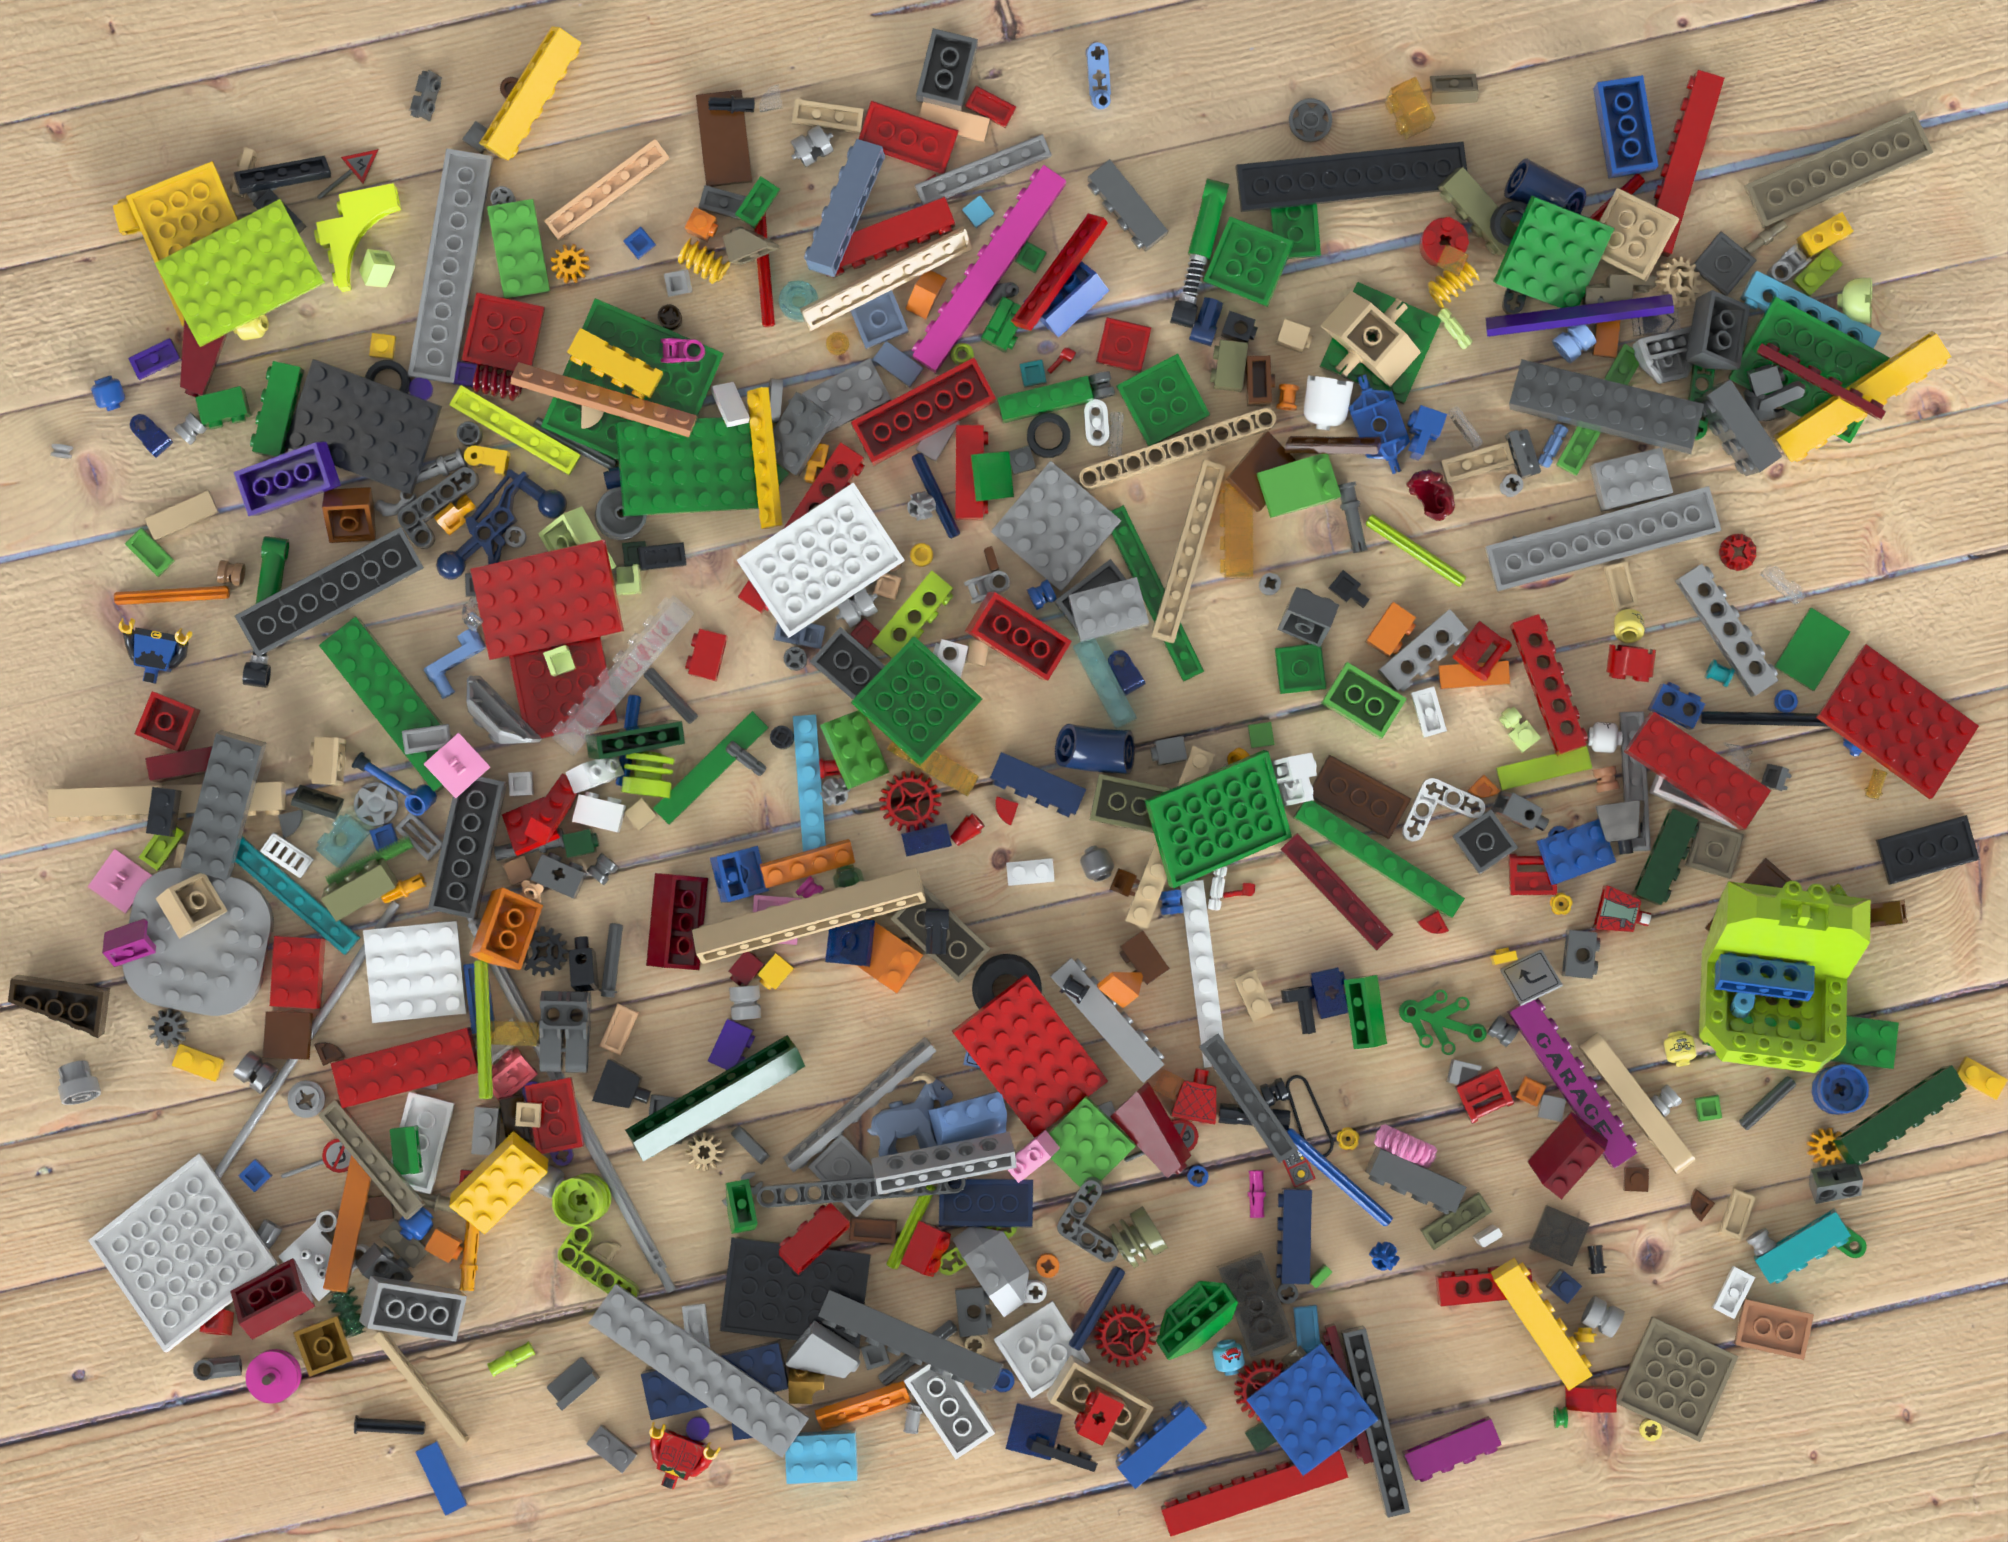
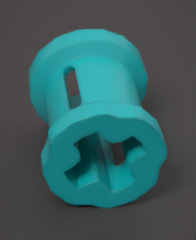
M1713 659L1705 673V678H1712L1722 683V686L1727 687L1735 673V669H1729L1717 663V660Z

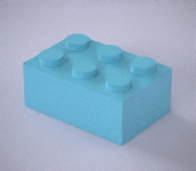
M856 1430L799 1432L785 1453L787 1484L857 1481Z

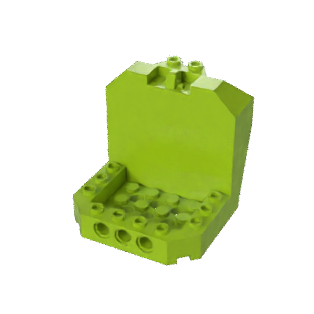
M1728 881L1721 894L1705 946L1702 950L1699 1037L1705 1044L1708 1042L1716 1051L1715 1055L1721 1061L1816 1073L1827 1062L1840 1054L1846 1045L1847 978L1870 943L1871 899L1828 894L1820 884H1812L1807 891H1803L1802 886L1796 881L1786 882L1783 888ZM1733 953L1740 957L1757 956L1764 960L1780 959L1787 963L1803 962L1807 965L1815 966L1814 993L1809 1001L1797 1000L1800 1003L1799 1008L1791 1007L1789 1004L1790 999L1774 997L1777 1004L1770 1005L1765 1000L1766 996L1761 998L1755 995L1754 1006L1748 1014L1752 1017L1753 1023L1747 1024L1742 1018H1737L1730 1012L1729 1007L1733 1000V992L1715 989V964L1720 954ZM1760 973L1762 976L1769 978L1766 974ZM1784 976L1786 980L1792 981L1790 977ZM1765 1018H1773L1777 1026H1768ZM1788 1021H1796L1800 1029L1794 1030L1790 1028Z

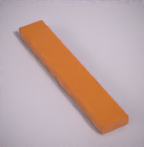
M352 1155L323 1285L325 1290L343 1293L348 1292L371 1183L369 1175Z

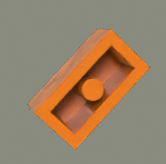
M1392 602L1365 642L1387 657L1392 653L1396 655L1403 645L1400 642L1405 634L1409 636L1415 628L1416 624L1413 621L1416 617Z

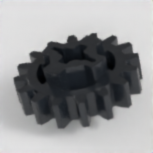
M541 927L540 932L535 929L530 942L533 956L529 958L527 951L523 962L527 964L524 970L527 971L532 968V975L534 976L540 971L542 977H546V971H549L551 975H555L554 968L562 970L560 962H567L563 954L569 953V950L563 949L567 941H560L562 934L554 935V928H550L548 932H546L545 927ZM540 936L550 937L546 942H540L536 938ZM556 945L558 946L557 958L554 956V947ZM549 946L546 951L548 956L537 958L540 954L539 947L545 948ZM541 961H546L551 966L542 968L536 965Z

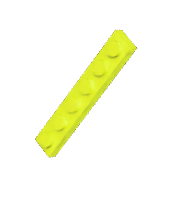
M460 385L449 404L454 409L569 476L581 458L580 454Z

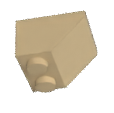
M315 737V741L311 742L310 755L313 756V765L309 766L308 775L309 779H312V784L344 786L347 740L337 737Z
M202 873L169 887L155 898L179 939L200 929L227 912L226 907L208 877Z

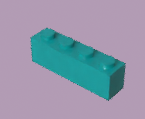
M1835 1208L1776 1242V1246L1760 1256L1755 1255L1754 1259L1768 1282L1771 1284L1775 1281L1778 1284L1788 1277L1787 1274L1793 1270L1798 1272L1808 1266L1807 1262L1811 1259L1816 1258L1818 1260L1829 1253L1828 1249L1836 1245L1838 1248L1846 1244L1851 1234Z

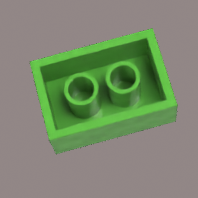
M1346 662L1321 701V704L1376 738L1382 739L1407 698Z

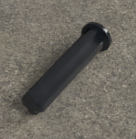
M356 1415L354 1434H357L359 1431L423 1435L426 1425L423 1421L359 1418V1415Z

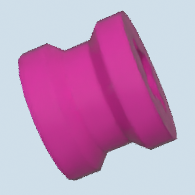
M809 876L795 893L798 896L809 898L814 894L821 893L824 888L814 883V879Z

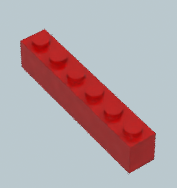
M940 198L853 232L835 277L843 275L845 273L844 270L848 268H861L866 265V261L875 259V261L882 260L888 256L887 253L894 250L897 253L910 248L909 245L912 243H925L931 240L930 236L939 233L940 236L952 232V228L955 227V221L946 198Z

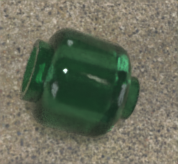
M854 865L838 868L833 876L835 889L838 887H849L860 881H865L861 869L854 867Z

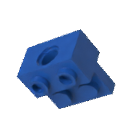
M1422 405L1417 410H1413L1407 422V426L1410 427L1408 433L1414 435L1408 451H1411L1410 458L1419 461L1424 455L1428 440L1435 442L1440 437L1447 414Z
M758 846L710 857L721 903L769 891V888H766L759 865L762 864Z

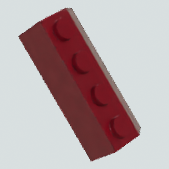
M655 873L646 966L700 970V959L696 954L692 930L704 925L708 878Z

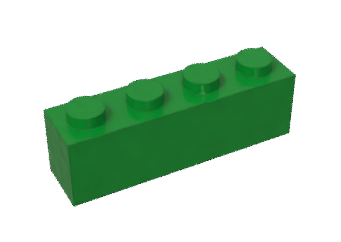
M273 361L272 366L268 367L266 379L268 380L267 389L264 388L261 394L262 410L258 411L255 423L258 427L256 434H252L250 447H253L252 451L254 453L273 458L285 454L286 448L283 446L294 417L304 370L301 367Z
M1088 376L998 397L997 402L1004 424L1086 404L1093 400Z

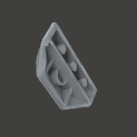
M1691 328L1641 338L1633 344L1635 358L1640 367L1658 384L1688 377L1693 366L1692 363L1685 361Z
M469 676L467 678L468 712L474 717V723L489 733L488 736L493 742L497 744L536 743L542 740L481 676Z
M969 1227L952 1238L962 1257L1003 1317L1024 1304L1029 1270L1003 1231Z

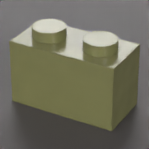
M1220 340L1219 346H1214L1213 359L1217 360L1216 369L1212 368L1210 382H1214V389L1242 391L1248 343Z

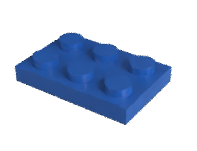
M1599 819L1537 840L1551 885L1616 863L1610 842L1605 840Z

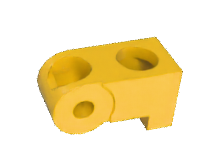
M470 446L464 452V459L474 468L482 466L493 467L497 475L506 476L511 453L505 450Z

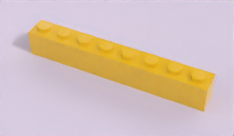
M1931 331L1845 389L1849 391L1850 388H1854L1863 393V399L1869 402L1871 399H1874L1885 405L1888 402V398L1904 393L1908 389L1906 386L1912 382L1918 383L1928 376L1927 373L1935 368L1937 370L1948 363L1947 359L1951 355L1938 335ZM1833 396L1773 437L1788 460L1798 462L1808 455L1807 452L1814 447L1816 449L1822 447L1828 442L1827 439L1834 434L1836 436L1840 435L1848 429L1847 425L1853 421L1859 422L1867 417V413Z

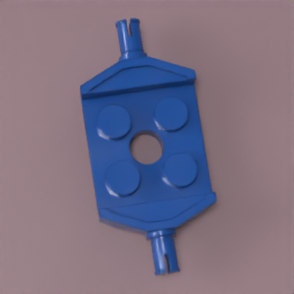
M1364 374L1362 375L1364 382L1361 376L1357 377L1362 394L1349 406V411L1359 437L1381 438V447L1378 455L1366 454V457L1386 459L1392 474H1395L1394 466H1396L1397 472L1402 471L1396 459L1397 455L1410 443V439L1393 392L1370 388L1367 376ZM1382 418L1386 421V428L1383 431L1374 430L1373 422L1375 419Z

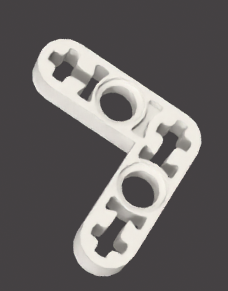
M1435 778L1427 779L1422 783L1402 828V835L1408 841L1421 839L1437 803L1469 818H1479L1485 812V804L1480 798ZM1434 782L1436 784L1435 788L1443 791V786L1446 787L1447 790L1443 793L1442 801L1438 799L1440 796L1438 793L1434 792L1429 795L1426 785H1431ZM1456 792L1459 795L1460 799L1456 805H1451L1447 802L1448 793ZM1464 796L1468 797L1466 802L1469 804L1477 802V807L1480 808V811L1471 814V809L1467 806H1463V810L1459 809L1463 804ZM1420 803L1426 804L1429 808L1428 814L1424 817L1416 813V807ZM1414 816L1417 820L1425 821L1423 825L1418 823L1416 827L1419 834L1410 837L1407 827H1412L1415 823L1414 820H1411V817Z

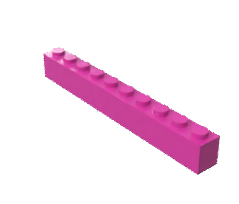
M1045 165L1040 170L1036 168L1029 179L1032 181L1027 189L1025 187L1021 189L1016 197L1019 201L1014 208L1012 206L1008 208L1003 216L1006 220L1002 226L997 225L990 235L993 239L989 245L984 244L977 254L980 257L975 265L971 263L966 269L964 275L967 277L962 284L958 282L951 292L953 297L949 303L945 301L938 310L940 316L936 322L932 320L925 329L927 333L923 340L918 339L913 346V359L935 374L1066 186V180Z

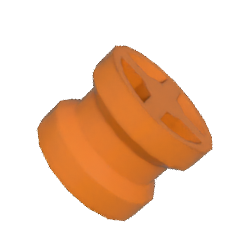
M1044 1253L1038 1257L1036 1269L1041 1276L1051 1278L1058 1273L1059 1261L1055 1255Z

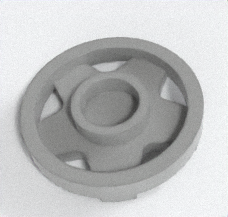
M377 782L369 783L357 792L354 799V809L362 822L371 826H382L395 817L398 810V799L395 792L389 786ZM378 786L374 792L367 790L370 787ZM388 791L391 793L393 800L387 799ZM359 798L363 801V805L358 807ZM392 811L391 815L385 819V812ZM372 816L374 822H370L364 817Z

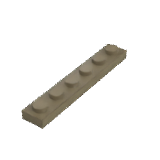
M335 1099L319 1114V1117L405 1220L410 1219L425 1205V1202L348 1110L341 1107L339 1100Z

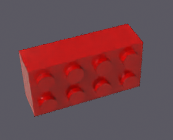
M996 592L987 593L965 630L971 636L1039 679L1046 681L1050 679L1072 642Z

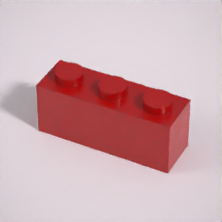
M563 773L560 775L531 816L524 833L543 845L548 842L578 797L579 793L574 794L567 775Z
M829 1203L826 1207L824 1205L820 1206L814 1212V1218L809 1222L806 1220L797 1228L798 1232L792 1238L790 1236L786 1237L779 1245L781 1247L779 1249V1256L798 1275L850 1228V1222L832 1203Z

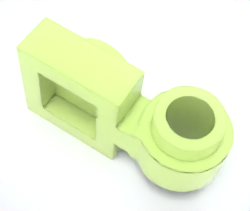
M1515 707L1507 708L1501 713L1502 716L1499 717L1500 722L1506 729L1509 727L1513 728L1508 733V736L1521 752H1524L1541 739L1528 720L1521 724L1519 723V719L1522 716Z

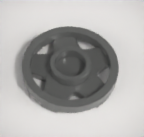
M1308 98L1299 101L1292 108L1289 115V127L1292 133L1304 142H1316L1323 139L1332 126L1330 109L1318 99ZM1306 103H1314L1317 105L1314 108H1310ZM1297 109L1299 116L1293 119V114ZM1325 111L1328 116V122L1323 119ZM1296 130H1302L1303 136L1299 134ZM1317 131L1323 132L1321 135L1314 137Z

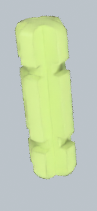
M1443 308L1437 313V317L1441 319V323H1445L1444 326L1452 337L1458 340L1459 346L1462 349L1467 348L1472 344V339L1468 334L1465 335V330L1455 317H1451L1452 313L1448 308Z

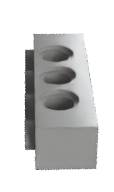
M1449 609L1382 666L1378 672L1395 692L1399 689L1404 692L1414 683L1411 679L1415 675L1419 674L1421 677L1431 668L1429 663L1434 659L1440 661L1449 653L1446 649L1451 644L1455 646L1460 644L1466 638L1464 633L1468 629ZM1438 631H1443L1447 634L1448 639L1446 643L1442 644L1436 640V633ZM1421 646H1425L1430 650V656L1427 659L1421 658L1418 654ZM1403 661H1408L1412 664L1413 669L1410 674L1402 672L1401 663Z

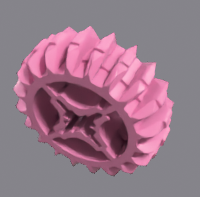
M1386 1124L1381 1125L1375 1135L1374 1143L1377 1147L1419 1166L1429 1168L1435 1160L1437 1152L1435 1146Z

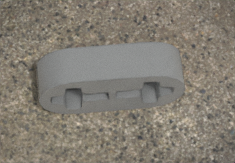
M770 378L768 387L772 423H778L781 414L783 380Z

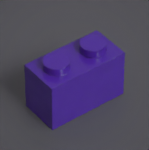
M728 1018L708 1062L728 1070L745 1060L746 1057L742 1055L745 1048L750 1049L756 1037L752 1035L754 1030Z

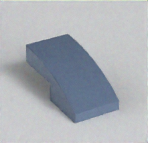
M776 622L773 640L821 649L826 626L810 623L788 638L779 623Z

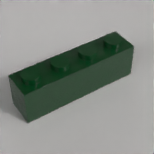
M666 720L585 735L588 757L599 760L685 744L683 724L679 720Z
M1673 808L1668 810L1632 893L1633 895L1656 905H1662L1663 902L1666 903L1672 891L1669 889L1672 880H1677L1681 871L1678 868L1681 859L1685 860L1689 853L1690 847L1687 845L1690 838L1694 839L1698 832L1699 826L1696 825L1698 819Z

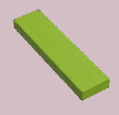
M1585 746L1560 756L1551 754L1498 767L1496 771L1501 790H1506L1592 769L1588 748Z

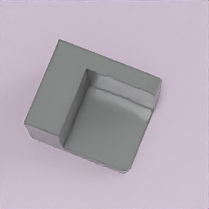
M1452 1059L1446 1082L1457 1085L1477 1076L1481 1066Z

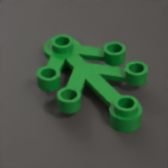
M1436 990L1433 995L1420 1002L1415 1000L1404 1001L1399 1007V1015L1403 1021L1412 1024L1419 1037V1044L1424 1048L1432 1046L1433 1038L1431 1035L1426 1034L1421 1020L1430 1023L1441 1044V1051L1445 1055H1452L1456 1047L1453 1042L1449 1041L1443 1027L1467 1034L1468 1038L1473 1042H1481L1486 1038V1029L1481 1024L1476 1023L1469 1026L1445 1018L1459 1010H1467L1470 1002L1466 997H1458L1454 1003L1434 1013L1423 1010L1435 1003L1442 1004L1446 1002L1448 996L1444 990ZM1438 992H1442L1444 994V999L1442 1001H1438L1436 999V994ZM1461 999L1466 1001L1464 1008L1458 1006V1002ZM1409 1007H1413L1415 1009V1014L1413 1016H1409L1407 1014V1009ZM1475 1029H1480L1482 1032L1478 1038L1473 1035ZM1425 1036L1430 1038L1428 1045L1422 1044V1038ZM1446 1044L1452 1045L1451 1052H1445L1444 1046Z

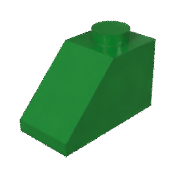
M749 1179L726 1183L727 1214L731 1234L755 1230L758 1222Z

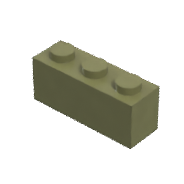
M384 858L378 861L373 859L363 866V870L359 872L354 870L348 873L342 882L338 884L333 882L324 888L321 900L336 922L396 888L398 880Z

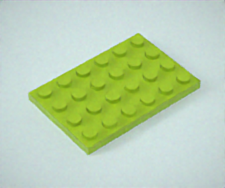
M281 199L155 263L200 347L325 283Z

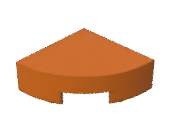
M1482 775L1467 792L1475 797L1487 798L1496 795L1500 790L1485 775Z

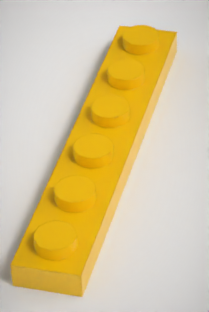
M760 387L747 391V403L750 417L761 529H770L783 526L769 387Z

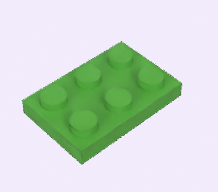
M859 710L820 725L848 790L890 773L868 721Z

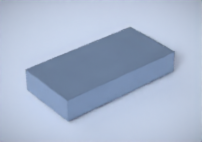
M887 341L873 358L874 362L908 387L912 386L924 369Z

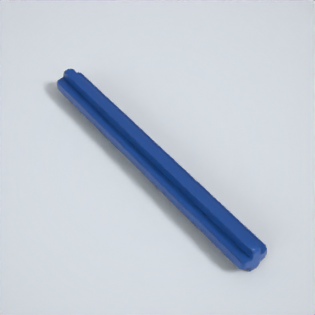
M1289 1128L1286 1130L1299 1149L1297 1150L1382 1226L1390 1224L1393 1217L1294 1129Z

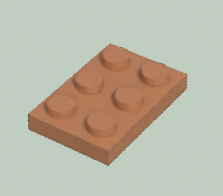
M1745 1298L1742 1303L1734 1344L1804 1360L1814 1314Z

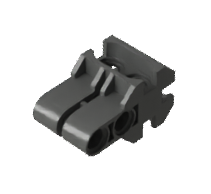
M541 991V1020H539L540 1072H562L563 1052H566V1072H588L591 1031L590 1009L592 1007L591 992ZM551 1008H556L560 1013L557 1021H551L548 1017V1012ZM576 1008L583 1012V1018L579 1022H575L571 1017L572 1011ZM564 1034L566 1037V1048H563Z

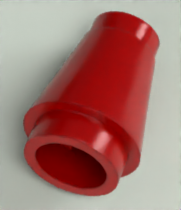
M974 813L970 816L966 815L950 837L956 845L960 846L982 833L985 825Z

